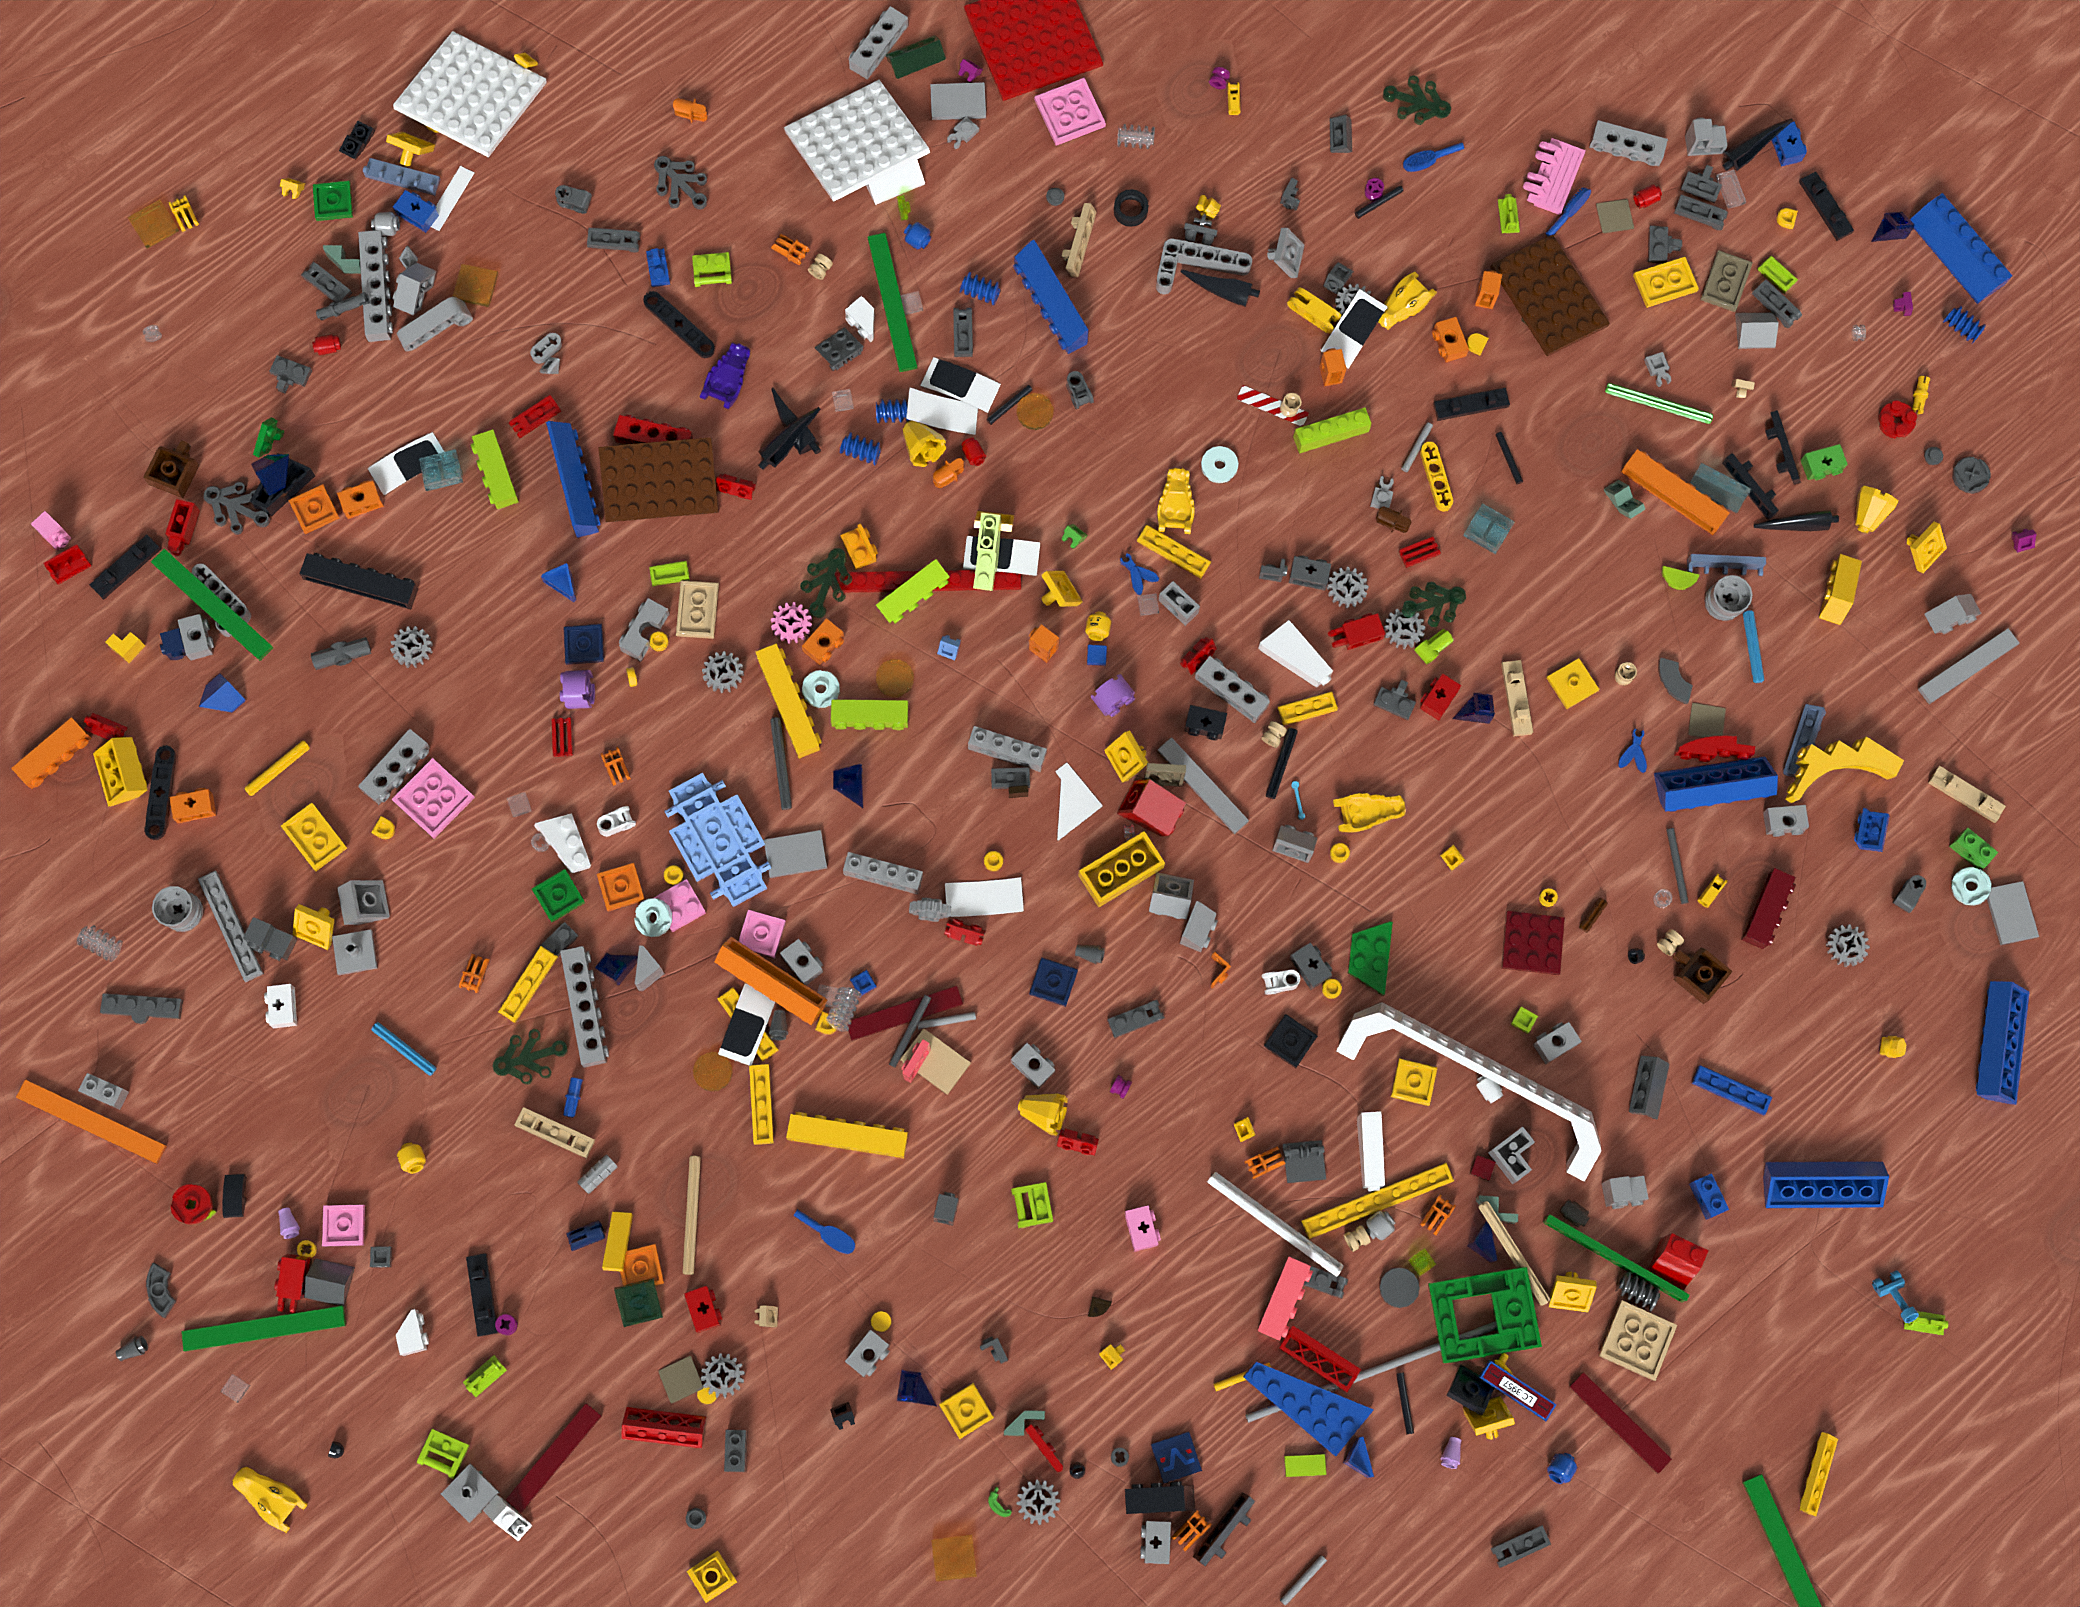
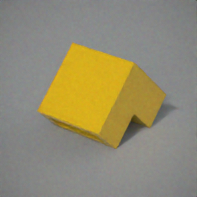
M131 632L123 640L112 634L105 642L128 663L145 647L140 639Z

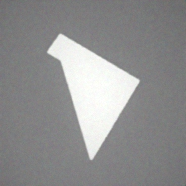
M1068 763L1055 771L1061 778L1057 840H1060L1102 807V804Z

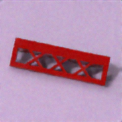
M1295 1326L1291 1327L1288 1335L1279 1347L1281 1351L1346 1393L1361 1371L1360 1368ZM1290 1338L1298 1342L1300 1350L1291 1351L1285 1347ZM1303 1352H1314L1317 1361H1306ZM1320 1363H1331L1334 1372H1323ZM1346 1373L1352 1377L1347 1386L1339 1382L1337 1374Z
M626 1407L622 1422L621 1439L702 1448L706 1416ZM629 1415H637L640 1417L637 1420L628 1419ZM654 1417L658 1418L660 1421L654 1423L650 1422L649 1419ZM672 1420H678L680 1423L677 1425H671L669 1422ZM692 1422L701 1423L700 1428L691 1427L689 1424Z

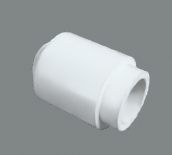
M1485 1076L1477 1079L1479 1082L1476 1085L1490 1104L1503 1096L1502 1088L1498 1083Z

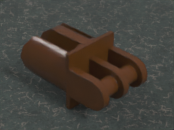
M1383 506L1379 509L1376 516L1377 523L1392 529V533L1394 529L1406 533L1411 525V520L1401 515L1402 510L1397 512Z

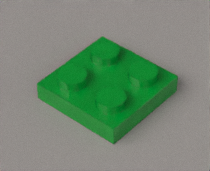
M350 181L313 184L316 221L353 218Z
M565 869L532 888L533 893L551 922L556 921L585 903Z

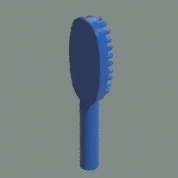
M1461 142L1435 152L1426 150L1415 153L1405 159L1403 167L1408 172L1426 169L1433 165L1436 159L1463 150L1464 145Z
M1581 188L1582 190H1579L1580 192H1577L1578 194H1575L1576 196L1569 200L1570 203H1567L1568 205L1565 206L1567 208H1564L1565 213L1546 232L1547 236L1554 235L1567 219L1572 217L1584 205L1591 194L1590 189Z
M798 1209L793 1215L819 1232L823 1241L831 1248L844 1254H850L854 1251L855 1242L842 1230L833 1226L824 1227Z

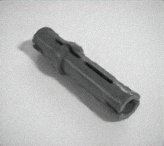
M363 292L343 301L332 302L326 307L317 309L316 315L321 321L333 316L338 317L343 312L369 304L370 298L366 292Z

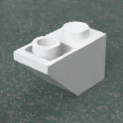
M860 296L845 309V319L849 325L855 326L858 329V333L862 338H867L872 342L874 339V308Z
M413 1309L410 1311L396 1334L399 1353L402 1356L427 1350L426 1345L429 1344L427 1333L423 1332L422 1325L425 1324L423 1314L419 1313V1310Z
M496 1495L483 1509L495 1524L517 1541L532 1526L530 1522L499 1495Z

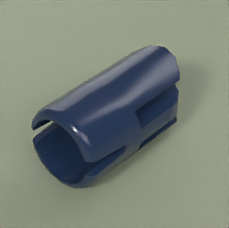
M599 1220L566 1232L571 1251L605 1239L604 1229Z

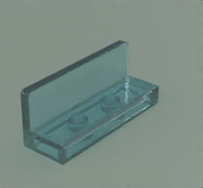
M1703 463L1699 465L1690 481L1696 490L1707 494L1712 501L1723 505L1735 513L1739 511L1751 491V488Z

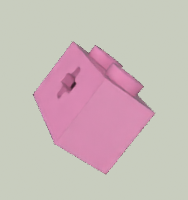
M46 511L31 523L40 535L57 551L60 548H64L71 539Z
M1149 1206L1125 1211L1124 1214L1134 1252L1158 1246V1241L1161 1238L1159 1230L1154 1229L1153 1222L1156 1219L1153 1209L1149 1210ZM1141 1223H1143L1144 1226H1148V1229L1144 1234L1142 1230H1138V1228H1140Z

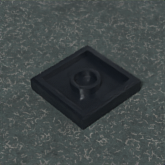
M1285 1014L1263 1047L1294 1068H1297L1318 1035Z
M1460 1364L1446 1396L1482 1416L1494 1387L1479 1378L1477 1373Z

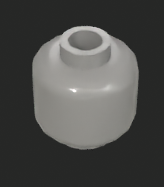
M379 212L371 220V227L373 231L381 230L382 236H394L400 230V222L398 216H395L393 212Z
M1377 1211L1367 1219L1368 1229L1366 1232L1372 1239L1384 1240L1395 1231L1394 1224L1396 1222L1387 1211Z

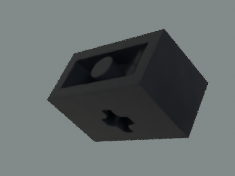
M1190 705L1184 731L1188 732L1191 736H1207L1206 738L1216 741L1222 739L1227 713ZM1204 721H1207V727L1203 726Z

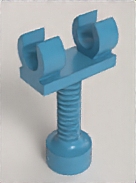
M1898 1270L1890 1273L1892 1283L1884 1286L1880 1278L1872 1280L1874 1282L1872 1286L1879 1297L1891 1293L1902 1310L1900 1316L1905 1323H1910L1918 1318L1919 1314L1916 1309L1909 1307L1898 1291L1905 1285V1280Z

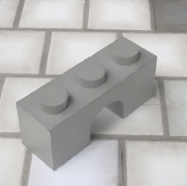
M649 598L640 605L638 609L639 614L636 619L633 618L628 626L630 629L619 640L621 651L640 662L650 648L649 640L641 636L643 629L652 626L660 630L670 615L668 608Z

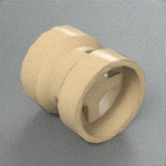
M817 254L814 264L809 266L808 271L817 279L823 280L826 276V271L831 268L833 263L826 256Z
M1295 393L1286 394L1280 405V411L1284 416L1293 417L1297 414L1302 403L1300 396Z
M1630 662L1622 663L1614 675L1616 682L1624 686L1630 684L1637 675V669Z
M1271 721L1268 725V731L1263 734L1261 739L1266 744L1277 748L1281 742V737L1286 734L1287 729L1281 724Z
M1669 929L1665 934V938L1658 941L1657 946L1663 953L1672 956L1676 951V947H1680L1684 943V939L1676 931Z
M1362 1225L1357 1227L1354 1232L1344 1234L1345 1241L1352 1252L1358 1250L1361 1245L1371 1243Z

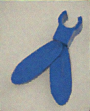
M1126 553L1129 561L1124 562L1120 558V563L1130 571L1133 589L1136 594L1141 595L1143 592L1142 579L1149 582H1158L1159 577L1150 570L1136 566L1130 554Z
M1635 728L1632 731V745L1620 757L1618 767L1623 768L1627 766L1634 757L1638 770L1644 773L1647 769V763L1640 747L1644 730L1640 732L1641 736L1638 737L1635 735Z

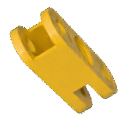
M1298 287L1294 292L1296 298L1291 297L1287 305L1294 312L1324 332L1331 334L1334 327L1330 322L1338 323L1342 315L1307 290Z

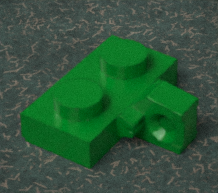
M271 417L262 422L253 452L254 456L259 458L264 454H268L272 449L274 440H280L283 437L284 430L277 428L278 420Z

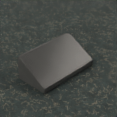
M1347 115L1330 118L1331 153L1352 152V121Z

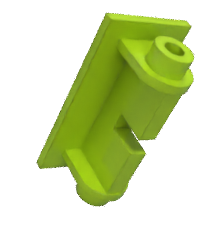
M1506 194L1504 199H1498L1501 233H1519L1516 198L1512 197V194Z
M1917 1311L1919 1316L1910 1323L1904 1322V1329L1937 1335H1944V1329L1948 1328V1321H1945V1315Z
M493 1355L463 1383L467 1390L477 1397L504 1374L507 1369Z

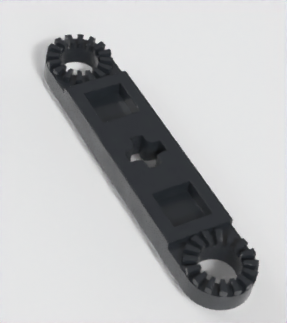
M649 291V293L644 295L643 302L645 307L702 358L713 356L715 353L714 343L672 304L654 291ZM651 297L658 299L654 305L648 303ZM675 322H682L683 327L678 326L676 328ZM703 345L711 347L710 351L706 353L701 351L700 348Z
M167 745L160 746L157 749L152 771L144 827L146 836L152 840L161 839L166 832L176 763V752ZM164 751H170L171 757L167 760L161 759V754ZM160 788L165 792V794H161V797L156 794V791H160ZM158 825L160 832L157 835H151V827Z

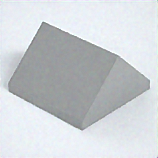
M1772 312L1735 314L1738 349L1776 347L1779 322Z
M639 945L635 985L639 991H644L663 976L664 972L646 948Z

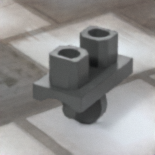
M1203 214L1202 219L1194 218L1193 223L1200 224V226L1185 223V240L1195 242L1196 233L1204 234L1202 244L1211 246L1214 237H1217L1218 230L1204 227V225L1211 227L1212 221L1205 220L1206 214Z

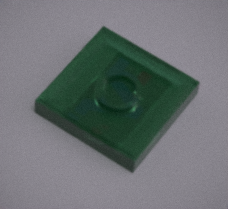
M654 1278L614 1288L623 1327L663 1318Z

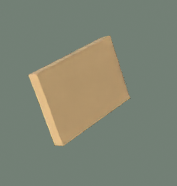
M681 580L676 636L714 639L719 583Z
M923 1029L900 1061L905 1063L907 1059L911 1060L912 1050L917 1042L921 1043L922 1040L930 1043L931 1051L917 1073L948 1095L971 1063L930 1032Z

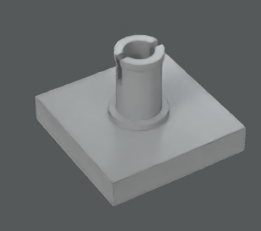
M1281 228L1277 248L1268 249V259L1274 260L1290 278H1297L1304 244L1288 228Z
M371 929L332 936L338 975L378 969L373 931Z
M469 1464L441 1495L471 1523L500 1492L472 1464Z

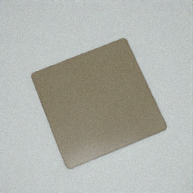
M1627 199L1596 204L1602 233L1634 229Z
M1692 703L1688 734L1703 738L1723 736L1726 709Z
M691 1356L658 1371L671 1404L703 1389Z

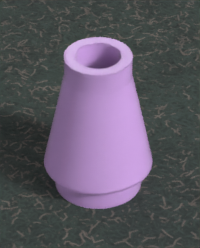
M290 1208L279 1210L280 1234L283 1235L284 1239L298 1236L300 1227Z
M1450 1437L1440 1458L1442 1460L1441 1465L1457 1469V1466L1460 1465L1461 1439Z

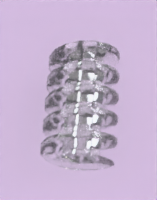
M1123 124L1121 129L1120 127L1118 128L1117 146L1120 147L1122 142H1124L1125 148L1128 147L1129 143H1131L1132 148H1135L1138 143L1139 149H1142L1145 144L1146 149L1149 150L1150 146L1154 145L1155 127H1152L1149 132L1148 126H1145L1142 131L1140 125L1137 126L1136 130H1134L1133 125H1130L1127 130L1126 124Z
M95 925L90 928L85 926L77 937V944L87 950L90 949V952L96 953L99 957L113 962L121 951L123 941L119 940L115 943V936L109 939V933H105L102 936V929L95 932Z
M850 987L839 988L837 995L834 997L832 1008L829 1010V1015L826 1018L827 1023L836 1030L848 1031V1025L851 1024L850 1018L854 1017L853 1012L857 1009L855 1005L859 1004L858 999L861 998V993Z

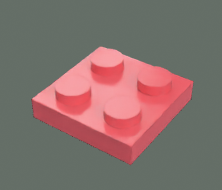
M927 1041L917 1042L912 1050L911 1060L907 1059L902 1066L904 1080L910 1083L931 1051L930 1043Z

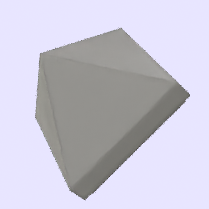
M406 246L399 260L407 269L417 263L418 257Z
M549 357L539 372L543 374H558L560 359Z

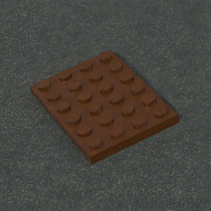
M1553 235L1496 261L1490 266L1492 271L1502 274V287L1546 356L1568 347L1608 327L1610 324Z
M711 437L598 447L606 522L719 513Z

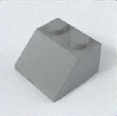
M1290 825L1281 826L1272 851L1309 863L1315 849L1317 837H1314V834L1311 832L1303 831L1302 833L1296 831V828Z
M1156 873L1149 912L1157 915L1172 916L1176 919H1187L1194 880Z
M350 880L338 887L344 925H361L390 918L383 880Z
M1196 901L1180 944L1199 952L1202 951L1203 947L1207 949L1211 939L1208 937L1210 930H1215L1218 922L1215 919L1217 913L1201 902Z

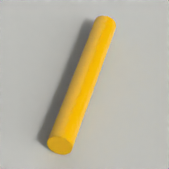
M1269 1362L1266 1363V1364H1263V1365H1266V1366H1268V1367H1271V1365H1270ZM1247 1371L1214 1383L1215 1391L1246 1380L1243 1376Z

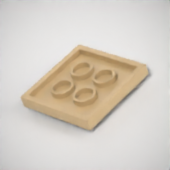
M1621 1300L1599 1356L1656 1381L1677 1325Z

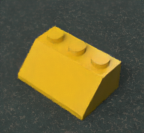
M132 737L111 738L93 753L108 806H114L138 798L147 791V782L144 779L142 765L139 762L137 748Z

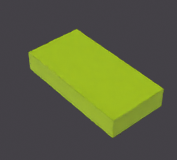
M1772 256L1757 269L1784 294L1798 281L1794 275Z
M687 561L649 567L652 586L690 580Z
M1325 1454L1284 1456L1285 1477L1326 1475Z

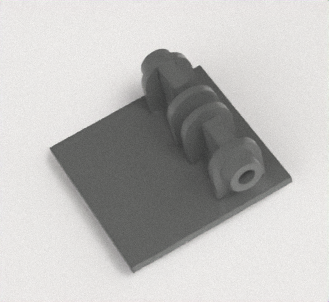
M844 327L817 345L815 349L830 364L829 367L834 371L844 366L843 362L848 364L847 358L849 361H852V358L854 359L861 355L863 345Z
M1322 1140L1282 1144L1284 1161L1286 1163L1287 1183L1326 1180Z

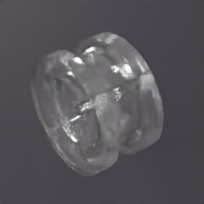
M157 325L148 326L143 329L142 332L147 342H154L162 337Z
M1853 325V341H1858V339L1864 341L1866 337L1865 326L1860 325L1858 327Z
M1133 823L1130 826L1124 824L1125 842L1135 837Z
M537 833L532 837L531 844L536 851L544 852L549 848V844L542 833ZM539 838H542L545 842L544 845L541 844L542 847H538V844L535 843L536 840L539 841Z
M1665 889L1659 890L1653 897L1655 905L1660 908L1667 907L1673 899L1672 894ZM1660 894H1662L1663 897H1667V900L1665 901L1666 903H1664L1662 900L1659 901L1658 898L1661 896Z

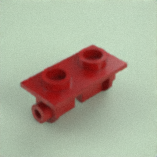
M725 473L717 477V491L752 500V494L756 488V484L753 481L740 478L739 482H736L737 477Z
M1201 638L1193 647L1196 653L1189 651L1181 659L1180 665L1183 668L1187 667L1190 675L1199 670L1208 657L1212 656L1217 648L1213 639Z
M92 713L91 716L87 715L84 719V723H86L84 730L107 740L123 738L128 728L95 713Z
M952 919V921L949 920L946 925L950 926V928L946 927L944 935H948V938L961 941L963 934L966 935L965 943L975 946L982 945L983 938L980 935L984 936L986 931L982 930L981 926L975 924L968 926L958 919Z
M1066 1128L1065 1130H1060L1057 1142L1058 1147L1064 1150L1078 1151L1084 1155L1095 1156L1098 1138L1082 1133L1081 1139L1077 1138V1131Z

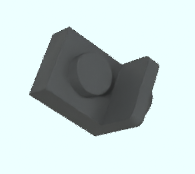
M1291 178L1280 203L1285 208L1296 211L1300 200L1295 198L1299 190L1296 187L1298 180Z
M1338 262L1328 274L1323 286L1338 294L1351 278L1354 271Z
M1281 559L1279 568L1270 564L1262 565L1259 579L1281 582L1282 577L1287 575L1288 565H1285V559Z
M992 1336L982 1341L981 1351L993 1346L994 1349L991 1350L995 1362L1000 1361L1003 1364L1008 1361L998 1338L993 1339Z

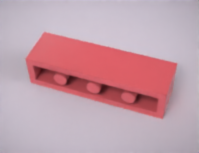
M1291 1256L1288 1257L1258 1328L1259 1332L1279 1341L1281 1336L1286 1337L1290 1328L1287 1326L1289 1318H1294L1298 1309L1294 1305L1297 1299L1301 1301L1305 1292L1302 1286L1305 1281L1309 1282L1313 1273L1310 1270L1311 1265Z

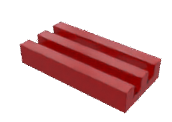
M1434 537L1399 550L1406 568L1441 554L1440 549L1438 550L1437 543L1434 541ZM1427 544H1431L1430 546H1427L1425 548L1405 555V553L1410 552ZM1432 549L1434 550V552L1411 560L1409 562L1407 561V559L1412 558L1414 556H1417Z
M571 717L567 719H552L553 757L573 756ZM565 723H567L568 752H565L564 749ZM556 724H559L560 729V752H557Z

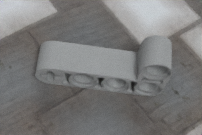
M450 297L401 328L396 335L404 350L412 351L453 324L458 326L469 324L473 317L464 301L457 297Z
M195 565L192 568V574L210 590L214 585L218 584L219 587L212 592L223 602L226 598L231 597V601L225 604L236 614L240 610H244L243 615L240 617L248 623L251 619V612L245 604L206 565ZM201 574H205L208 579L205 580ZM215 622L216 628L223 636L231 637L225 629H222L223 627Z

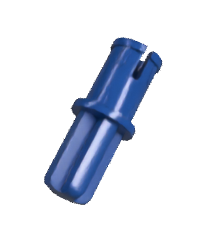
M570 1078L568 1094L565 1095L566 1103L563 1112L565 1117H575L578 1100L581 1099L579 1095L583 1082L582 1079Z

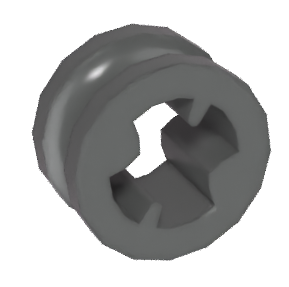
M1116 1448L1111 1454V1461L1117 1467L1125 1466L1129 1460V1454L1123 1448ZM1119 1452L1120 1454V1452H1123L1125 1461L1122 1463L1121 1461L1120 1463L1116 1462L1115 1453Z

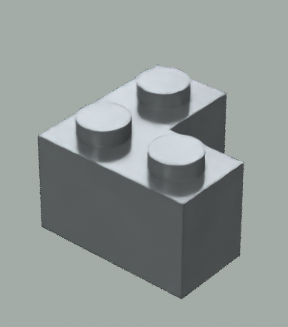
M254 917L243 937L248 942L247 946L251 947L252 950L261 954L263 951L270 953L269 957L280 961L281 958L287 961L297 942L294 936Z

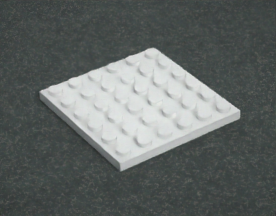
M452 31L393 106L395 110L489 157L545 86L546 78Z
M880 80L784 127L785 133L833 202L930 153L929 147Z

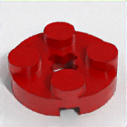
M1895 400L1884 406L1878 415L1880 430L1890 438H1904L1915 428L1917 414L1909 405ZM1894 416H1895V417H1899L1900 420H1901V423L1898 422V423L1896 424V423L1894 422L1895 419H1894L1893 417H1894Z
M196 1184L181 1186L172 1196L170 1209L173 1216L178 1221L188 1225L204 1221L213 1209L210 1193L204 1187ZM190 1199L192 1201L196 1200L194 1209H187V1206L189 1205L188 1201Z

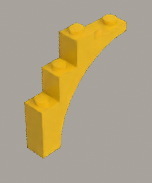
M1868 737L1857 739L1852 747L1838 740L1834 743H1829L1824 751L1810 744L1802 747L1797 753L1798 759L1795 764L1799 765L1800 768L1795 773L1796 779L1794 783H1791L1787 788L1786 792L1788 794L1785 800L1790 803L1800 800L1806 789L1817 778L1837 769H1861L1875 773L1887 780L1897 776L1904 760Z

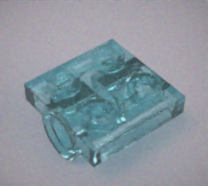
M456 449L419 458L426 491L463 482V474Z
M1482 503L1463 536L1496 554L1515 522Z

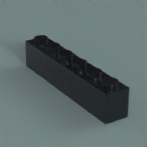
M307 553L299 573L303 580L410 610L418 592V587L411 579H398L390 573L380 574L373 568L362 569L355 563H349L348 565L342 563L337 558H331L330 560L324 558L319 553H313V555Z

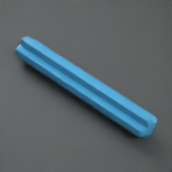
M1749 610L1743 613L1752 677L1754 683H1762L1764 681V673L1754 612Z
M379 1022L373 1025L371 1030L429 1076L434 1074L437 1068Z

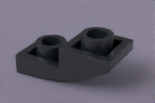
M357 121L350 136H346L339 152L356 160L369 143L375 129Z
M245 1174L225 1175L222 1200L224 1218L244 1216L246 1204L244 1191L247 1179Z

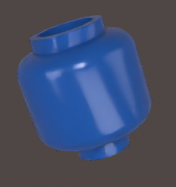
M919 222L913 225L909 224L904 231L906 234L905 242L917 250L925 249L932 238L930 236L931 231Z
M1568 1453L1555 1454L1547 1467L1549 1478L1558 1484L1570 1482L1577 1470L1574 1457Z

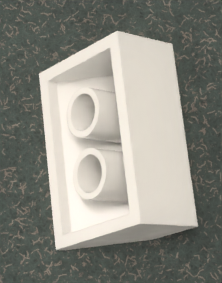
M915 160L867 184L866 187L875 205L925 185V181L918 160Z

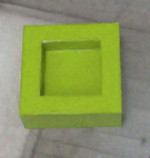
M1520 1007L1511 1025L1528 1034L1538 1016Z

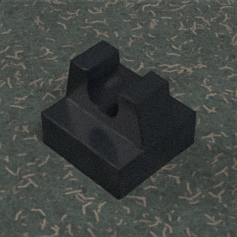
M849 1402L830 1409L834 1423L839 1430L844 1429L842 1422L847 1420L851 1425L855 1424Z

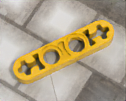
M1426 442L1421 447L1420 455L1433 499L1438 510L1448 511L1452 507L1453 497L1439 450L1435 443ZM1426 448H1429V450H1433L1431 453V460H1429V453L1425 452ZM1436 464L1439 467V471L1432 472L1429 466ZM1441 481L1444 484V488L1437 489L1434 483ZM1443 493L1444 500L1448 501L1447 506H1445L1444 503H1440L1442 501L1441 494Z

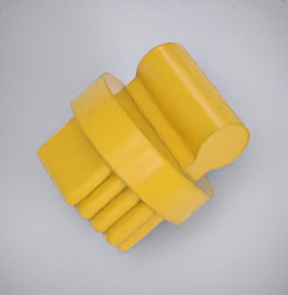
M1201 195L1196 209L1200 211L1201 216L1206 214V218L1212 220L1219 212L1221 205L1212 197L1207 199L1205 195Z
M1897 1036L1882 1037L1879 1054L1889 1058L1905 1055L1907 1045L1904 1038Z

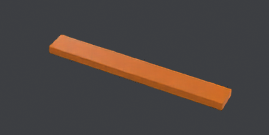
M27 1080L24 1081L16 1098L156 1164L160 1161L167 1147Z

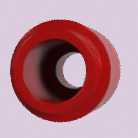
M1651 184L1637 191L1633 199L1639 209L1642 207L1646 208L1660 201L1662 192L1658 186Z
M329 334L315 337V341L312 342L314 352H318L319 356L336 353L337 350H341L338 335Z
M971 437L963 441L961 444L962 451L969 464L975 466L983 464L986 454L978 440Z

